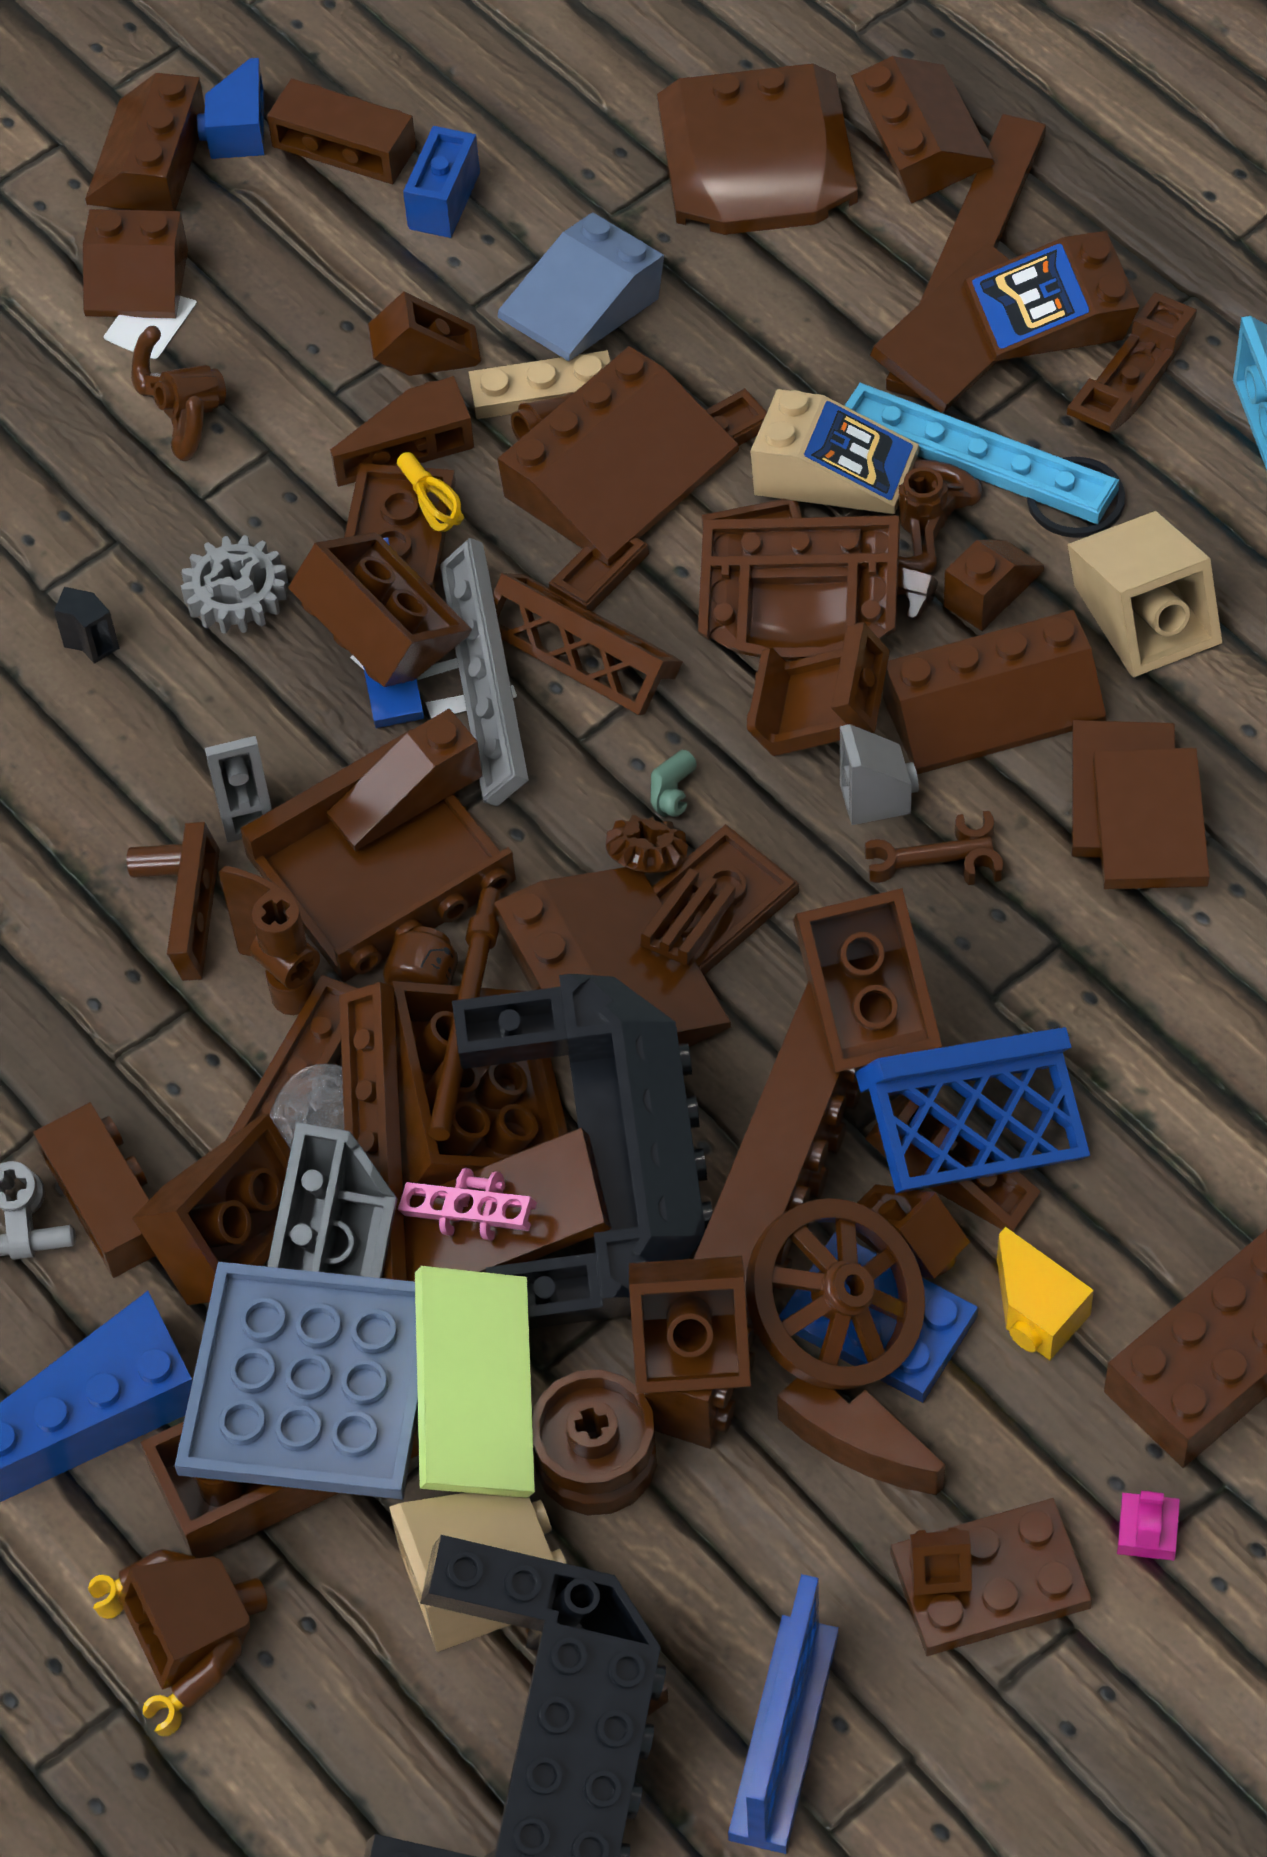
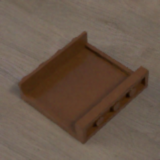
M406 733L240 828L247 858L264 879L276 884L294 897L299 905L304 932L343 982L357 974H365L373 970L382 959L389 956L393 942L399 934L412 931L413 928L418 926L436 928L444 922H453L460 918L468 908L479 902L482 889L492 887L502 893L510 883L516 880L511 849L507 847L499 851L454 794L356 852L328 819L327 811Z

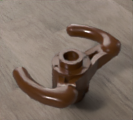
M148 326L140 334L134 347L131 372L132 383L136 392L140 395L154 396L158 408L164 410L169 418H171L174 428L171 441L172 452L180 461H189L199 448L203 432L204 413L212 412L213 408H218V406H222L225 402V381L218 369H211L208 365L170 370L162 373H151L150 357L154 345L161 337V332L156 326Z
M936 460L915 461L913 469L906 474L903 484L899 485L898 516L900 517L902 528L911 534L913 550L912 557L899 556L900 567L929 575L937 568L938 558L935 555L934 540L940 529L944 527L946 519L955 509L973 506L980 501L982 495L980 481L967 471L949 463ZM921 536H925V545H921Z

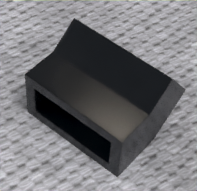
M64 587L54 609L64 647L83 651L94 664L120 649L111 613L93 592Z

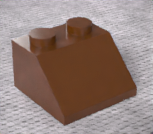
M89 210L83 240V305L85 316L118 317V315L142 318L176 319L188 254L181 211Z
M742 1256L629 1263V1292L636 1394L751 1387Z

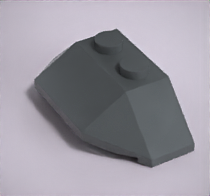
M296 1122L267 1267L374 1278L383 1277L398 1198L350 1131Z

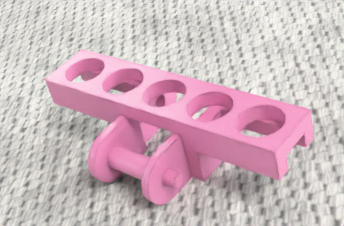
M464 1168L456 1179L455 1188L406 1182L398 1211L404 1216L439 1220L441 1233L452 1236L455 1231L454 1226L450 1225V1221L480 1222V1235L482 1239L492 1241L494 1240L495 1232L491 1231V1226L529 1231L531 1226L528 1222L531 1209L536 1208L537 1202L530 1196L504 1194L505 1182L501 1172L495 1171L492 1172L489 1178L474 1177L471 1169ZM412 1195L426 1197L424 1203L416 1208L410 1206V1199ZM470 1197H473L472 1208L468 1212L462 1213L463 1207H468ZM436 1198L445 1199L442 1210H434L433 1204ZM486 1203L483 1214H481V1208ZM508 1206L522 1208L520 1214L514 1219H507L505 1211Z

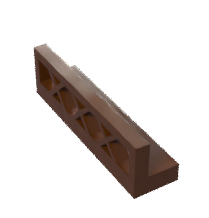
M501 573L493 591L497 618H499L508 598L519 604L524 625L511 630L499 624L502 640L637 715H645L660 680L675 679L683 663L682 660L524 574ZM533 613L539 615L542 618L535 620ZM548 623L559 626L564 647L551 652L543 648L537 629ZM527 632L529 640L519 634ZM573 635L581 638L582 640L575 642ZM591 644L599 648L605 669L592 674L583 670L577 651ZM567 654L569 662L559 656ZM613 657L621 660L622 663L615 665ZM633 667L646 674L636 699L623 692L618 676L619 671ZM607 676L610 684L600 678Z

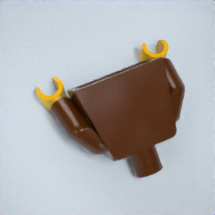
M166 1549L156 1550L119 1571V1578L116 1580L107 1575H98L91 1579L88 1586V1591L94 1598H100L110 1593L106 1599L97 1602L93 1606V1609L100 1617L106 1619L114 1618L124 1609L161 1689L169 1687L172 1689L173 1693L169 1697L155 1695L148 1698L143 1705V1715L147 1719L153 1717L162 1708L169 1709L167 1719L158 1724L154 1730L160 1736H169L175 1733L182 1722L180 1709L184 1706L192 1708L219 1684L242 1654V1644L251 1626L249 1616L264 1612L268 1605L265 1588L258 1578L233 1584L220 1559L214 1556L197 1558L193 1555Z

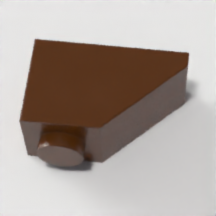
M405 291L368 323L373 359L379 361L384 366L392 367L409 376L475 367L481 362L476 327Z
M976 540L945 570L944 607L980 631H983L1044 571V565L1007 540Z
M875 1184L857 1202L884 1217L902 1235L915 1256L922 1277L935 1279L937 1276L949 1271L957 1261L956 1256L970 1243L936 1192L913 1190L896 1194L893 1186ZM856 1231V1236L877 1253H880V1250L867 1237Z

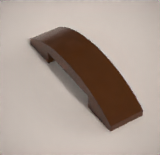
M1154 292L1133 320L1132 332L1129 338L1098 379H1088L1067 407V415L1109 433L1123 425L1143 404L1167 370L1196 317L1197 309Z

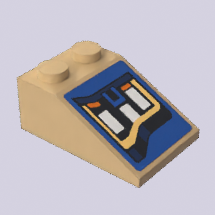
M777 389L751 448L754 495L895 514L899 503V485L903 484L906 474L913 469L919 453V444L825 395Z

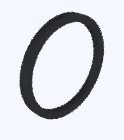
M1075 456L1064 457L1063 459L1119 479L1116 507L1105 520L1098 524L1081 528L1062 526L1045 517L1037 507L1035 500L1027 497V504L1031 515L1046 530L1065 537L1082 538L1110 528L1119 519L1124 508L1125 490L1118 475L1107 465L1094 459Z

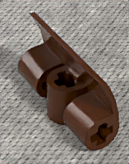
M225 866L219 871V876L238 952L242 955L252 956L266 969L267 983L272 1004L283 1014L299 1015L316 985L314 972L320 963V954L306 942L299 905L294 897L276 884L256 874L239 868Z

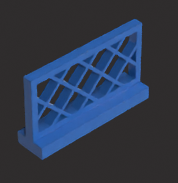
M1067 1028L1050 1029L882 1057L857 1070L855 1074L860 1093L870 1092L895 1193L1077 1161L1089 1157L1088 1144L1063 1055L1064 1051L1072 1048ZM1049 1068L1054 1086V1092L1049 1101L1027 1086L1036 1070ZM1022 1073L1019 1079L1012 1075ZM989 1078H996L1013 1090L1003 1109L981 1094ZM976 1081L973 1087L966 1082ZM942 1086H950L966 1098L956 1117L934 1102ZM929 1089L926 1096L918 1090ZM902 1094L919 1106L909 1126L893 1115L889 1095ZM1021 1097L1043 1112L1033 1131L1011 1116ZM974 1105L996 1120L987 1139L964 1124ZM927 1113L949 1128L939 1148L917 1133ZM1051 1119L1065 1128L1070 1149L1058 1150L1041 1138ZM1004 1127L1026 1142L1018 1158L1012 1159L995 1146ZM958 1135L980 1150L971 1167H964L948 1155ZM910 1143L933 1159L924 1175L909 1177L904 1154ZM1034 1149H1036V1150H1038L1040 1153H1042V1154L1032 1155ZM988 1157L995 1161L985 1164ZM941 1165L948 1170V1171L938 1172V1170H939V1168L941 1167Z
M801 1574L791 1617L782 1615L728 1831V1841L783 1854L787 1853L839 1637V1627L819 1623V1578Z

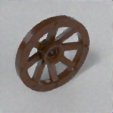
M826 1198L808 1201L790 1209L772 1221L763 1231L752 1250L746 1274V1298L752 1323L770 1355L797 1378L821 1388L835 1390L854 1389L886 1377L896 1370L913 1350L919 1338L925 1314V1292L921 1272L914 1254L902 1235L892 1224L875 1211L864 1205L843 1199ZM814 1222L836 1223L838 1260L805 1226L806 1224ZM856 1231L867 1237L880 1250V1253L863 1266L858 1264ZM788 1238L820 1270L818 1273L774 1266L778 1253ZM888 1268H891L895 1278L898 1299L874 1288L873 1280ZM845 1283L850 1288V1294L846 1291ZM772 1285L811 1291L812 1302L781 1321L775 1307ZM868 1307L897 1320L894 1332L885 1348H883ZM824 1316L830 1319L819 1359H816L798 1346L791 1336ZM852 1320L868 1363L850 1367L837 1366L849 1323Z

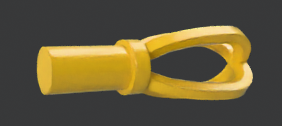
M405 452L397 459V465L413 485V490L418 494L420 508L430 526L436 531L446 532L453 525H460L464 516L461 512L460 498L456 492L444 481L434 478L430 472L426 471L413 453ZM431 491L449 508L452 512L451 515L447 516L438 511L426 493Z

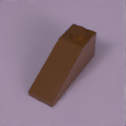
M455 377L430 381L406 390L330 449L337 486L340 487L356 482L360 463L398 466L397 459L405 452L413 453L419 463H424L473 449L474 440L471 417Z
M450 708L406 733L327 811L328 819L356 852L481 778L482 769L478 741Z
M927 1089L918 1090V1091H920L921 1093H923L925 1096H926V1094H927V1092H928ZM904 1095L891 1102L893 1115L909 1126L919 1106ZM935 1098L934 1102L956 1117L953 1112ZM927 1113L917 1133L939 1148L949 1128ZM876 1123L865 1139L886 1157L878 1123ZM958 1135L948 1155L964 1167H971L980 1150ZM911 1143L904 1154L909 1177L924 1175L933 1160ZM988 1157L985 1164L995 1161ZM942 1165L938 1172L948 1171ZM1019 1171L929 1187L1002 1230L1007 1227L1011 1231H1014L1041 1192Z

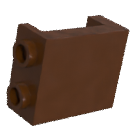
M864 622L846 627L842 649L790 662L785 661L772 647L763 649L758 671L755 675V687L750 711L747 715V730L772 756L840 741V726L851 724L868 732L875 733L890 650Z

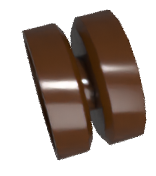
M601 1369L576 1371L554 1381L538 1398L532 1413L533 1454L536 1474L548 1496L564 1509L589 1516L617 1512L633 1504L647 1490L657 1467L653 1410L644 1393L636 1394V1385L622 1375Z

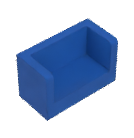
M438 126L432 127L403 190L409 229L452 238L480 174L476 134Z

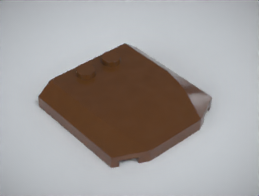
M811 63L677 79L657 94L676 223L686 225V219L710 224V232L723 235L815 225L827 219L829 210L848 201L849 207L858 202V188L835 73Z

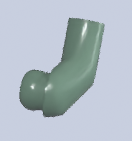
M687 750L678 751L651 773L650 802L653 809L660 816L677 817L687 807L686 802L680 801L686 795L682 790H678V783L695 771L697 767L694 756Z

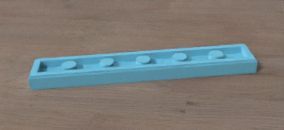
M859 383L845 404L846 407L919 444L918 457L952 464L967 471L976 479L1026 498H1032L1037 502L1095 524L1100 522L1119 491V479L863 383Z

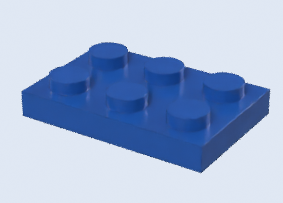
M834 1232L825 1247L838 1260L836 1232ZM857 1244L858 1264L863 1266L877 1255L875 1252ZM813 1264L809 1271L818 1273L820 1270ZM888 1268L873 1280L874 1288L898 1299L895 1278L891 1268ZM924 1278L922 1280L925 1292V1314L919 1338L907 1359L892 1373L880 1379L922 1403L978 1317L977 1306ZM845 1283L846 1291L850 1294V1288ZM797 1289L779 1315L780 1320L783 1321L812 1302L811 1291ZM868 1307L883 1348H885L894 1332L897 1320ZM822 1316L795 1333V1335L822 1348L830 1319ZM850 1320L839 1358L853 1366H859L868 1363L853 1322Z

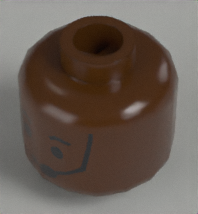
M424 926L415 927L412 931L399 934L393 942L383 970L384 982L388 985L392 981L451 985L458 965V955L451 945L450 939L441 931Z

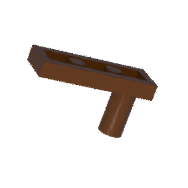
M205 822L185 823L182 844L130 847L127 852V869L132 878L178 875L167 955L182 981L202 980L220 853V849Z

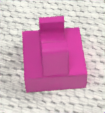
M1141 1491L1140 1494L1122 1493L1117 1554L1174 1561L1180 1499L1164 1497V1493Z

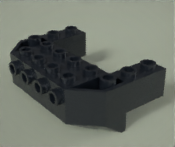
M564 974L559 975L560 987L452 1001L458 1054L462 1069L569 1055L578 1129L583 1128L590 1136L612 1228L608 1231L594 1233L595 1253L486 1267V1273L527 1277L529 1329L631 1316L629 1263L694 1259L713 1213L711 1201L701 1202L699 1181L707 1180V1170L703 1148L694 1149L691 1129L700 1128L696 1095L686 1096L684 1076L692 1075L688 1043L679 1044L676 1022L612 976Z
M441 1535L432 1547L420 1604L528 1628L529 1633L525 1648L537 1650L496 1849L484 1857H630V1844L623 1843L622 1840L626 1820H635L641 1802L642 1784L636 1783L634 1780L638 1759L647 1760L654 1736V1724L646 1723L650 1699L659 1700L665 1681L666 1666L658 1664L660 1645L615 1575ZM374 1834L368 1839L364 1857H476L379 1834Z

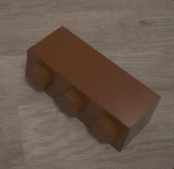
M292 78L267 114L272 147L392 185L416 149L412 115Z
M89 1102L33 1131L43 1160L111 1276L115 1278L155 1257V1253L132 1219L150 1200L142 1189V1186L148 1184L136 1158L132 1155L124 1159L118 1149L124 1142L111 1117L107 1116L101 1119L92 1103Z

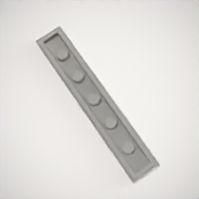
M469 538L440 564L447 604L472 629L469 636L458 644L455 650L470 732L478 741L482 777L479 780L483 802L499 806L529 779L484 545L480 541Z

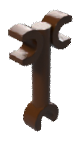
M983 811V827L977 830L966 826L963 814L957 815L955 835L958 841L894 848L889 842L880 839L866 842L865 859L880 858L885 861L881 864L869 865V881L875 883L885 882L891 879L898 868L965 860L963 875L968 885H975V869L981 866L992 870L995 882L1001 881L1003 860L999 853L993 850V815L990 811Z

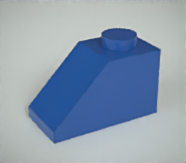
M259 58L248 59L205 94V113L197 114V128L199 140L208 142L211 159L264 155V86Z

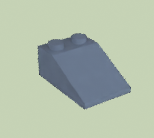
M592 212L562 232L499 308L498 318L565 360L570 361L658 300L664 255Z

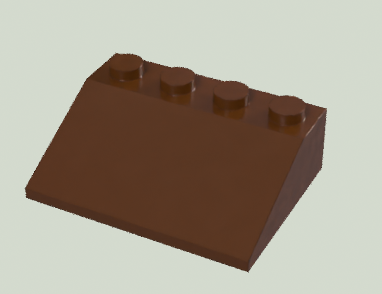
M628 346L497 458L505 498L582 549L589 547L592 549L594 557L609 566L630 547V541L634 537L641 538L739 451V445L663 366Z
M623 867L542 880L494 902L501 934L532 990L560 987L559 975L564 974L612 976L676 1022L679 1044L688 1043L690 1047L731 1028L729 1018L695 963L694 958L686 966L640 946L641 933L662 906L644 872ZM671 922V923L669 924V926H668L667 929L664 931V933L661 935V937L659 938V940H661V939L663 938V936H664V935L666 934V932L669 930V928L671 927V925L673 924V922ZM681 936L674 944L675 947L680 948L684 941Z
M391 982L390 985L394 987L401 1163L404 1187L406 1182L439 1186L456 1179L464 1168L476 1171L568 1133L551 1058L464 1069L450 1137L444 1141L431 1138L428 1131L454 1016L452 1001L457 1000L460 986ZM481 988L479 997L523 991Z

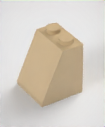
M1157 511L1068 544L1074 586L1133 678L1222 644L1211 559Z
M459 1493L403 1502L389 1507L399 1551L436 1652L511 1625L420 1604L432 1547L441 1535L566 1564L561 1549L550 1551L544 1534L552 1532L541 1499L531 1502L529 1497Z

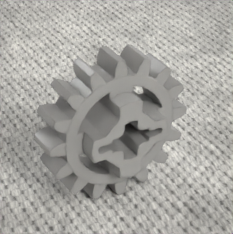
M245 535L242 536L238 544H231L228 536L222 538V546L215 548L209 542L205 543L206 555L202 557L191 554L189 558L192 568L182 569L181 573L184 584L181 585L184 603L188 604L190 616L192 618L201 616L202 624L205 628H209L215 622H218L221 633L226 634L231 625L237 624L240 631L245 633L248 629L247 623L253 620L261 627L266 624L264 614L268 612L278 615L280 612L278 600H287L288 597L285 565H281L278 551L268 553L267 544L263 540L252 547L249 544L248 536Z

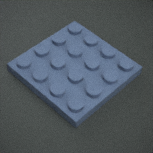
M218 1262L175 1462L177 1474L179 1476L403 1500L418 1420L415 1282Z

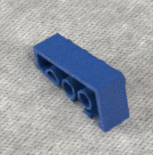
M149 1291L145 1292L0 1402V1502L186 1415L193 1381Z

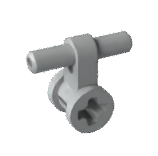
M7 1161L0 1164V1208L4 1211L6 1234H0V1256L10 1255L12 1260L31 1258L35 1256V1251L74 1246L76 1243V1233L72 1225L33 1230L32 1214L41 1207L45 1197V1188L42 1180L24 1164L16 1161ZM15 1179H19L26 1185V1189L18 1191L17 1200H13L5 1194L6 1190L14 1188Z

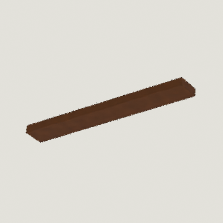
M1002 114L988 146L995 164L976 173L920 303L986 242L997 249L1045 138L1046 124ZM889 372L886 378V390L923 399Z

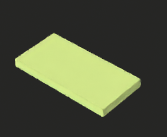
M421 1266L415 1272L420 1489L528 1498L535 1492L527 1277Z

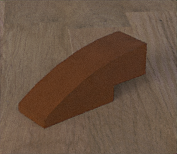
M796 1378L777 1395L778 1420L803 1441L834 1461L867 1477L908 1490L937 1495L944 1488L945 1464L866 1390L852 1402L848 1403L834 1389L821 1388Z

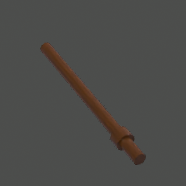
M486 887L481 890L476 915L471 917L468 923L465 940L469 948L457 1000L478 998L480 996L489 950L494 948L497 942L500 925L496 920L497 913L494 902L500 900L501 893L492 887ZM454 1016L428 1131L429 1136L438 1141H444L450 1137L464 1071L461 1068L458 1054Z

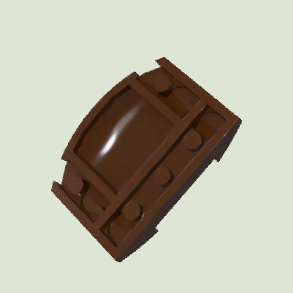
M856 516L703 520L698 617L699 634L708 640L711 637L732 651L758 658L761 657L763 649L772 647L784 660L792 661L842 649L846 627L849 625L864 622L879 639L884 635L886 637L896 631L900 517Z

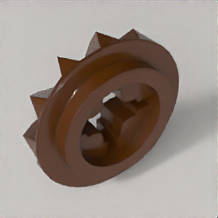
M632 815L629 821H615L613 829L607 831L606 850L612 859L629 869L645 873L665 872L680 866L685 861L688 851L685 832L674 829L673 822L655 821L653 816L649 819H641L636 815Z

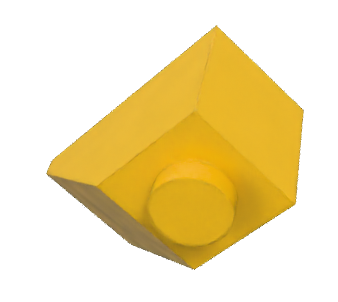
M1005 1227L999 1233L997 1265L1006 1329L1021 1348L1032 1353L1037 1351L1050 1361L1091 1315L1094 1290Z

